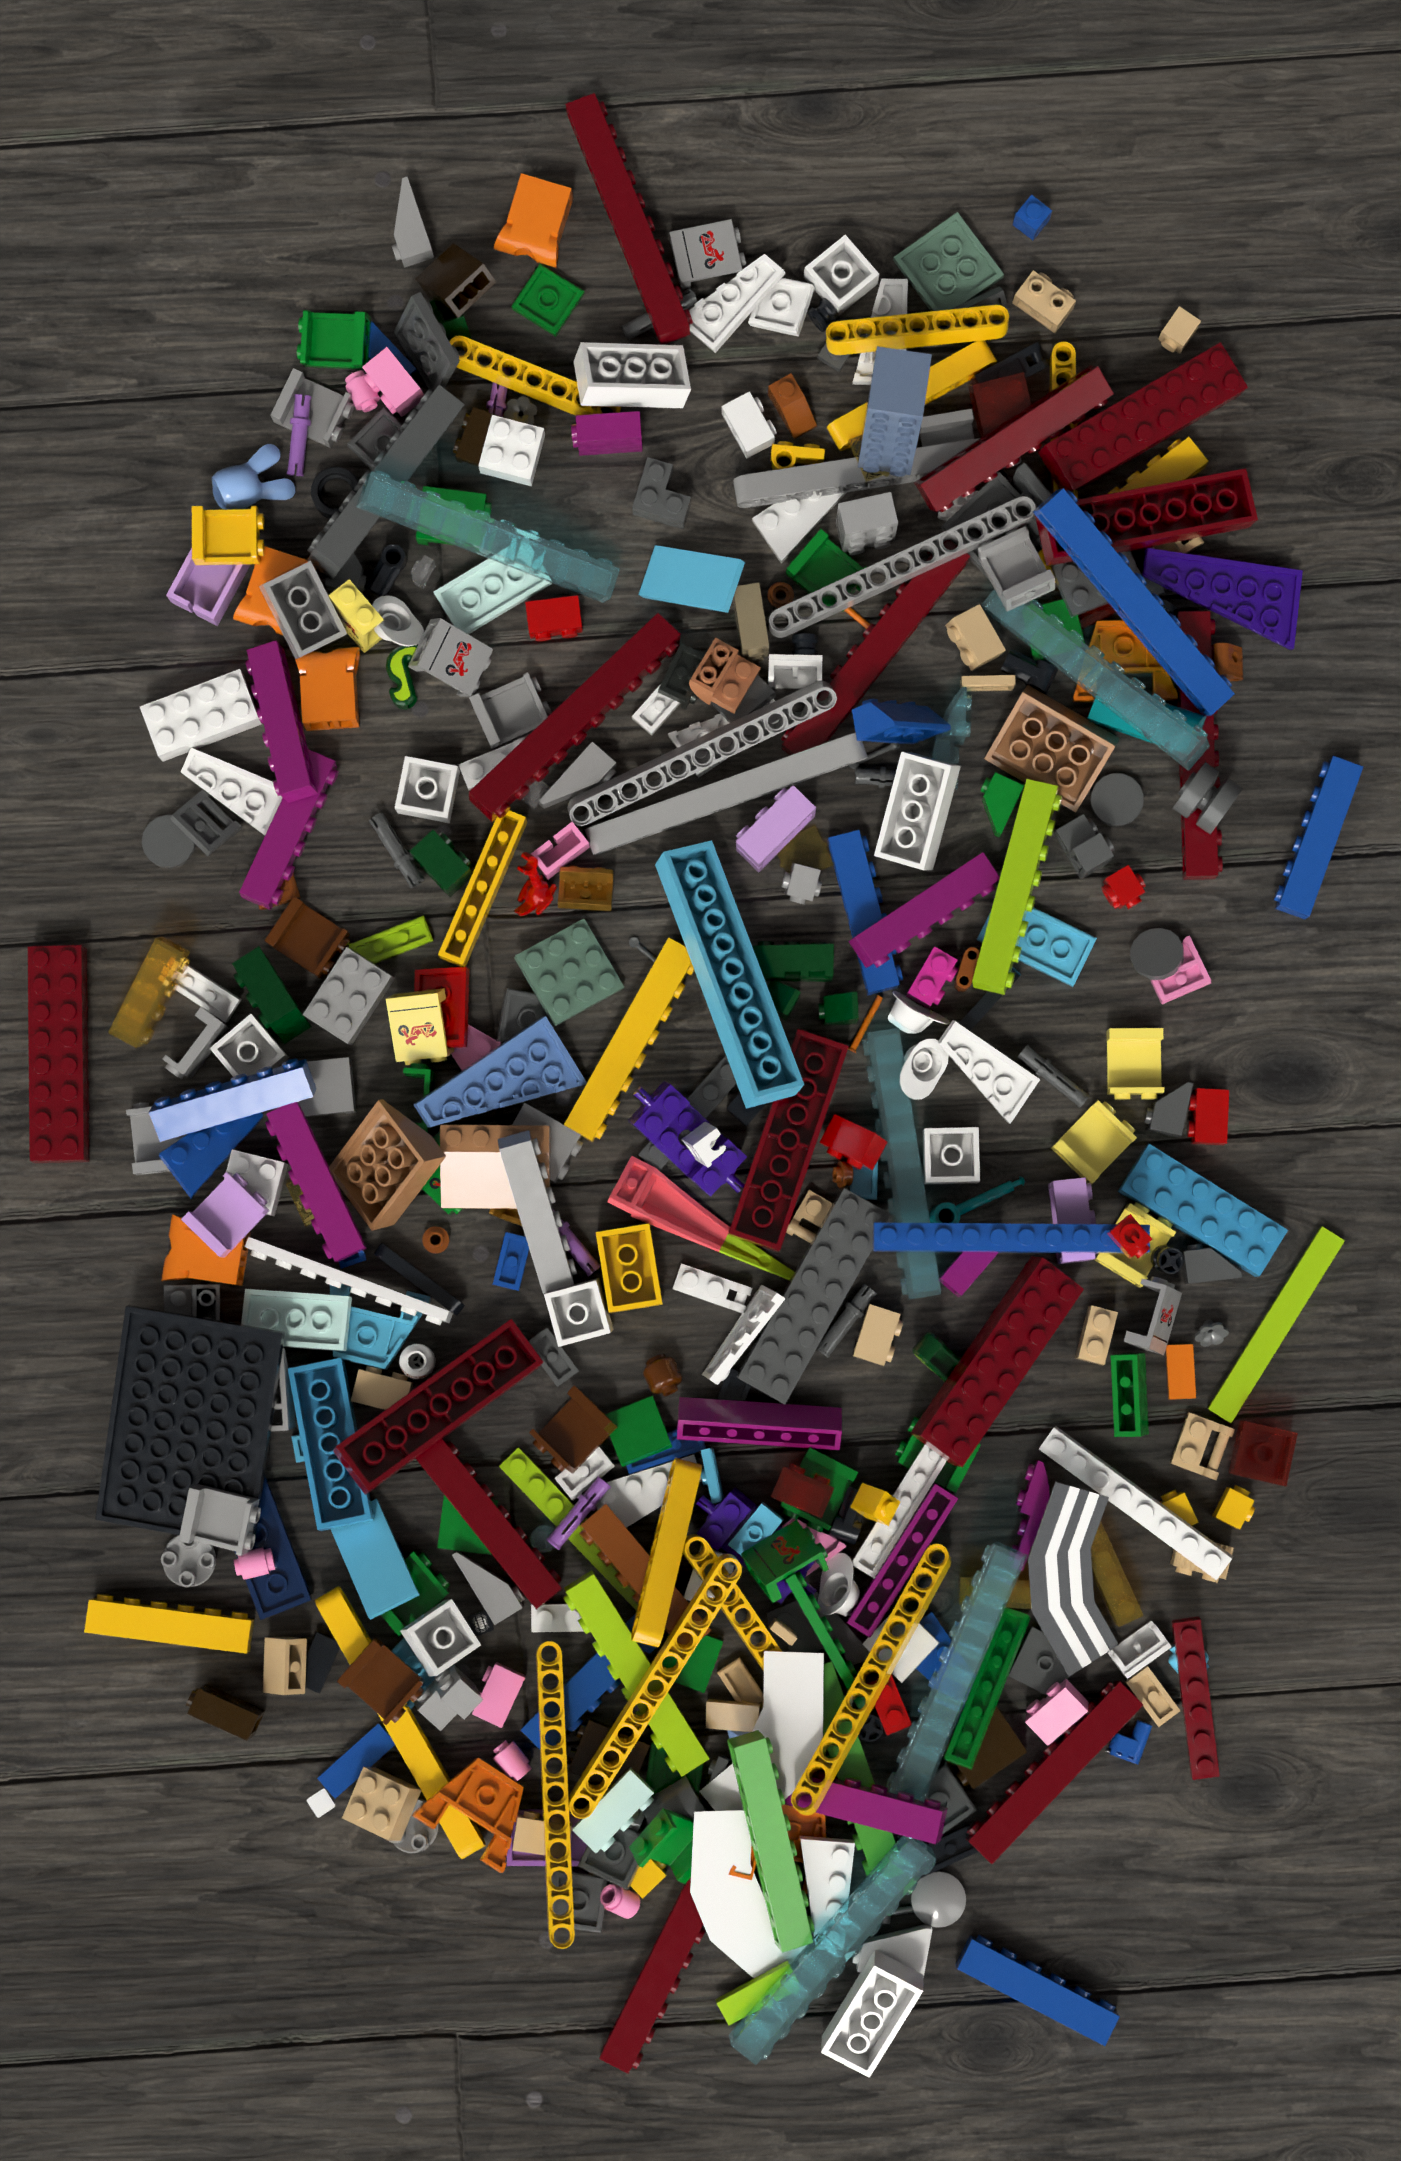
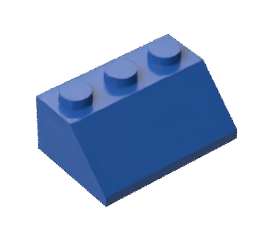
M869 699L863 701L862 706L852 709L857 741L915 744L951 730L950 724L928 706L916 705L915 702L897 704L896 700L878 703V699Z

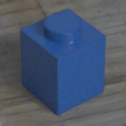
M1031 194L1015 214L1013 226L1033 241L1049 222L1052 210Z

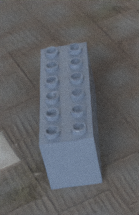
M877 346L858 468H863L864 471L870 473H877L879 470L885 471L897 477L911 475L923 419L932 354Z

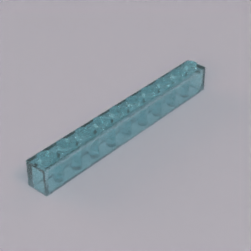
M371 471L365 478L356 505L357 508L602 603L609 600L612 596L620 568L613 566V562L604 558L597 560L589 557V553L584 550H572L564 547L565 544L559 540L543 539L536 531L529 529L525 531L515 528V524L510 521H497L490 518L491 515L481 510H475L474 512L465 508L466 505L459 501L451 500L449 502L441 499V495L429 490L423 492L415 489L416 486L408 481L398 482L390 479L391 476L385 472Z
M994 589L982 603L988 615L1188 771L1210 747L1206 738L1208 734L1197 725L1191 727L1185 722L1187 718L1176 709L1172 712L1165 707L1166 702L1159 695L1154 693L1151 696L1144 690L1146 687L1141 681L1135 677L1129 679L1123 674L1125 670L1114 661L1110 664L1103 658L1105 656L1104 653L1094 645L1089 648L1083 643L1084 638L1073 629L1069 632L1062 627L1064 623L1056 615L1051 614L1048 616L1042 611L1044 607L1035 599L1007 612Z
M899 1028L867 1032V1039L862 1040L864 1056L869 1055L871 1066H866L868 1082H874L875 1092L870 1094L873 1109L878 1108L879 1119H875L877 1135H882V1138L888 1142L880 1159L881 1162L886 1161L888 1171L883 1172L885 1188H890L892 1198L887 1199L889 1214L895 1215L896 1223H930L911 1099L902 1091L900 1085V1073L905 1063ZM896 1252L898 1268H903L904 1279H900L902 1295H907L908 1300L941 1295L935 1252Z
M995 1542L992 1546L988 1545L981 1559L985 1563L981 1572L977 1570L972 1579L971 1586L974 1589L971 1596H966L961 1605L960 1611L964 1613L960 1622L955 1621L949 1636L953 1637L950 1646H945L940 1655L939 1661L942 1662L939 1672L935 1671L929 1681L928 1686L932 1689L928 1698L924 1696L919 1705L918 1712L921 1715L918 1722H913L908 1731L907 1737L911 1739L907 1748L902 1747L896 1762L900 1763L897 1772H892L887 1781L886 1787L889 1788L888 1792L897 1795L899 1791L913 1794L916 1800H925L1027 1558L1026 1554L1000 1542Z
M902 1836L815 1935L813 1943L808 1944L750 2012L729 2034L731 2046L755 2065L761 2059L765 2060L771 2054L773 2045L779 2038L782 2040L788 2035L793 2022L797 2018L801 2019L807 2013L809 2004L814 1998H819L823 1995L828 1982L833 1977L837 1978L843 1972L845 1963L849 1958L859 1954L863 1947V1942L869 1936L872 1937L878 1932L884 1918L887 1915L891 1916L897 1910L899 1901L905 1894L910 1895L914 1891L919 1878L923 1874H928L933 1869L936 1860L933 1849L921 1840Z

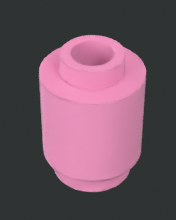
M363 370L356 371L346 377L345 387L347 392L351 394V400L356 410L369 412L378 406L377 402L380 400V397L363 378L366 375Z
M264 1547L249 1550L248 1553L243 1556L238 1555V1559L234 1560L237 1576L242 1575L243 1580L269 1574V1571L275 1570L271 1548L264 1550Z
M505 1740L493 1750L496 1755L492 1759L503 1773L515 1782L532 1769L528 1764L530 1762L514 1741L509 1744Z
M610 1884L604 1887L601 1892L600 1901L606 1910L629 1919L639 1910L640 1897L634 1891Z

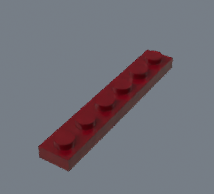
M1197 1616L1172 1620L1192 1780L1219 1777L1201 1619Z

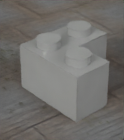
M453 1664L435 1676V1680L428 1687H423V1693L414 1704L417 1711L441 1731L457 1714L465 1719L483 1701V1698L474 1682Z

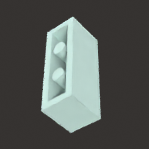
M630 1767L603 1795L593 1813L585 1819H580L573 1826L572 1831L595 1853L600 1849L605 1852L615 1841L612 1836L619 1829L624 1832L634 1822L633 1814L638 1809L643 1812L653 1802L654 1799L651 1796L654 1794V1790Z

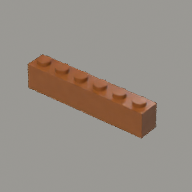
M605 1504L579 1526L582 1530L579 1534L589 1546L592 1543L600 1551L597 1556L606 1567L611 1564L617 1573L614 1576L624 1588L627 1586L631 1588L635 1593L632 1598L638 1605L650 1556L608 1505ZM674 1587L665 1631L669 1635L689 1604L676 1587ZM694 1611L692 1619L701 1621L702 1618ZM709 1627L703 1635V1637H705L711 1631ZM687 1632L681 1633L677 1638V1642L682 1645L689 1643L692 1638L691 1634Z

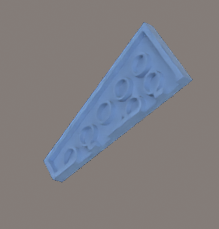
M543 1016L413 1105L426 1126L433 1127L471 1115L586 1085L587 1082L546 1016Z

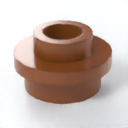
M785 582L774 583L768 590V601L773 607L780 608L793 602L794 591ZM783 592L786 597L783 600H778L776 594Z
M839 1161L837 1167L833 1168V1182L837 1183L839 1188H845L846 1185L850 1186L853 1182V1167L846 1164L845 1161Z
M441 1227L427 1229L422 1238L425 1249L434 1254L445 1251L450 1241L448 1233ZM433 1235L440 1236L441 1241L438 1245L431 1243Z

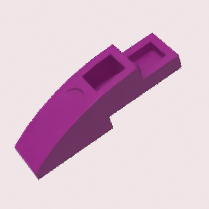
M1038 1460L1035 1461L1034 1465L1029 1464L1025 1474V1479L1029 1481L1026 1489L1020 1490L1016 1500V1505L1019 1506L1018 1511L1028 1516L1026 1520L1022 1519L1019 1524L1017 1534L1021 1535L1018 1545L1012 1546L1008 1560L1012 1561L1010 1567L1020 1571L1024 1569L1050 1498L1044 1463Z

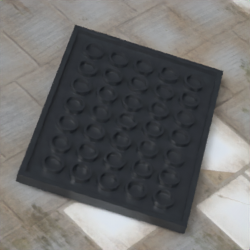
M127 1305L125 1307L95 1520L180 1535L188 1491L190 1487L196 1484L259 1499L258 1507H260L285 1332ZM254 1523L252 1534H255L256 1537L257 1524Z

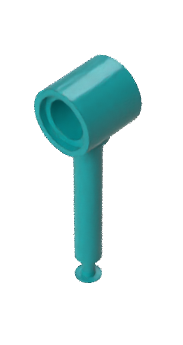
M1019 1176V1179L1012 1183L1011 1181L1003 1183L956 1206L949 1202L941 1203L932 1208L929 1214L930 1223H942L939 1220V1212L944 1209L950 1213L951 1219L949 1223H959L960 1215L1014 1191V1187L1020 1184L1024 1186L1025 1180Z

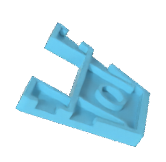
M342 1284L340 1288L330 1285V1295L350 1296L352 1287ZM410 1291L406 1292L407 1296L429 1304L432 1298L430 1296ZM351 1307L347 1350H333V1357L387 1370L421 1318L422 1313L417 1312L416 1316L401 1312L400 1318Z

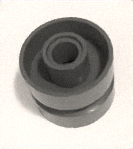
M1205 762L1197 774L1193 772L1178 792L1180 798L1172 809L1188 818L1199 808L1201 813L1195 825L1211 834L1243 788L1230 778L1226 779L1218 788L1213 786L1220 772Z

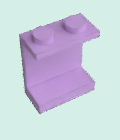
M226 1172L223 1175L225 1179L193 1212L188 1211L181 1219L219 1257L223 1258L270 1211L265 1206L268 1203L266 1199L257 1191L254 1194L246 1188L248 1182L237 1172L234 1175Z

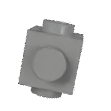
M792 862L790 873L785 872L782 881V888H786L784 893L790 895L789 901L805 905L806 900L813 901L814 896L818 897L822 881L818 880L821 870Z

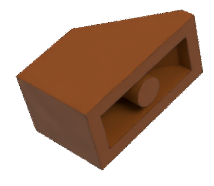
M792 373L768 386V396L793 439L817 427L807 400Z

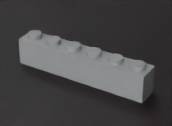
M528 1130L498 1139L501 1158L543 1294L574 1285L573 1275L577 1274L573 1258L569 1260L567 1258L566 1251H569L570 1247L566 1235L561 1236L559 1227L563 1226L559 1211L554 1212L551 1203L556 1201L552 1187L546 1188L544 1179L548 1178L545 1163L539 1164L537 1155L541 1154L537 1138L532 1139Z

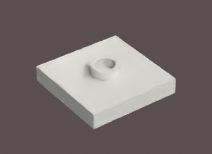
M781 278L751 312L748 321L749 325L799 337L815 289L814 285Z
M889 1616L874 1631L872 1636L868 1637L862 1644L869 1651H871ZM920 1623L892 1672L901 1683L908 1678L940 1643ZM901 1624L894 1626L892 1629V1635L896 1637L903 1635L905 1632V1626ZM888 1648L881 1650L879 1653V1659L882 1661H886L892 1656V1650Z

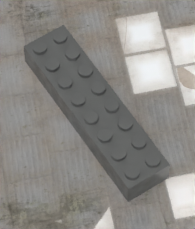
M438 385L434 391L429 388L417 407L409 414L401 426V430H397L385 447L388 452L383 449L370 467L372 473L367 470L354 488L357 493L352 490L343 501V504L338 509L342 513L340 514L336 511L323 529L326 534L320 532L307 550L311 553L307 562L311 561L316 569L331 580L335 578L465 405L441 385Z
M841 1188L781 1296L785 1300L760 1332L737 1374L738 1379L786 1404L873 1249V1223H887L891 1214L851 1191Z

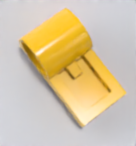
M786 441L772 444V469L795 467L796 464L810 465L823 463L825 449H821L816 444H805L804 447L793 446V443ZM787 457L791 463L786 467L778 465L777 459Z

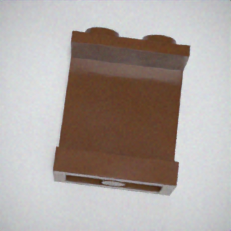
M293 897L264 941L321 979L324 974L326 976L329 975L336 964L333 961L338 952L343 953L351 940L348 939L350 933L347 930L338 927L306 906L301 900Z
M575 1385L567 1392L572 1399L539 1433L534 1429L529 1432L535 1438L532 1443L543 1454L548 1451L553 1456L550 1461L561 1472L566 1469L572 1474L617 1428Z
M377 1637L371 1641L337 1680L343 1688L348 1686L383 1718L382 1722L385 1725L391 1720L396 1723L406 1712L402 1707L409 1699L413 1703L424 1691L421 1686L425 1681Z

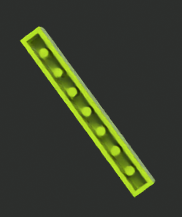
M1026 779L972 980L974 988L1005 995L1007 988H1012L1015 973L1011 972L1013 963L1019 962L1022 947L1018 946L1020 937L1026 936L1029 922L1025 921L1027 911L1032 912L1035 896L1031 895L1034 886H1039L1042 871L1038 870L1041 861H1046L1049 846L1045 845L1047 835H1053L1056 822L1052 820L1054 810L1059 811L1062 801V795H1058V786Z
M591 1570L564 1587L567 1595L563 1598L571 1611L577 1609L582 1617L578 1620L585 1634L591 1632L596 1641L592 1645L600 1657L605 1655L609 1660L610 1665L606 1667L614 1680L621 1679L625 1686L621 1691L628 1701L651 1663L639 1644L631 1640V1631ZM652 1680L648 1683L647 1688L652 1692L658 1691L662 1686V1682L660 1680ZM668 1692L648 1723L654 1732L650 1737L658 1750L663 1747L668 1754L664 1759L671 1771L675 1772L678 1770L682 1777L709 1760V1757ZM643 1703L636 1704L639 1708V1711L635 1712L636 1715H642L647 1711V1705Z

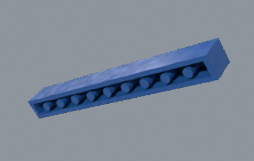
M1064 488L1056 490L1033 511L1035 516L1199 712L1204 716L1213 715L1235 694L1230 689L1232 687L1230 681L1215 671L1213 668L1215 666L1214 662L1207 655L1200 653L1196 648L1198 644L1195 639L1189 634L1185 635L1180 629L1181 623L1173 614H1168L1162 607L1164 603L1155 593H1150L1145 587L1147 585L1145 579L1139 573H1134L1130 569L1128 559L1121 552L1117 553L1111 546L1112 540L1110 537L1095 527V520L1087 511L1080 509L1076 504L1078 500L1075 495L1069 490L1065 491Z
M873 1223V1251L1123 1253L1107 1235L1117 1224ZM1141 1225L1150 1236V1225Z

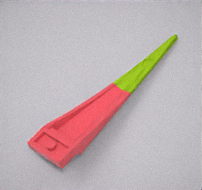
M631 1156L608 1199V1203L630 1213L632 1218L647 1224L649 1223L652 1226L787 1280L791 1279L794 1274L793 1270L753 1243L729 1236L730 1227L700 1205L657 1168Z

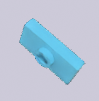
M714 1448L701 1450L704 1469L701 1472L703 1485H708L712 1503L722 1502L724 1495Z
M762 1502L728 1545L741 1555L745 1550L772 1535L784 1519Z

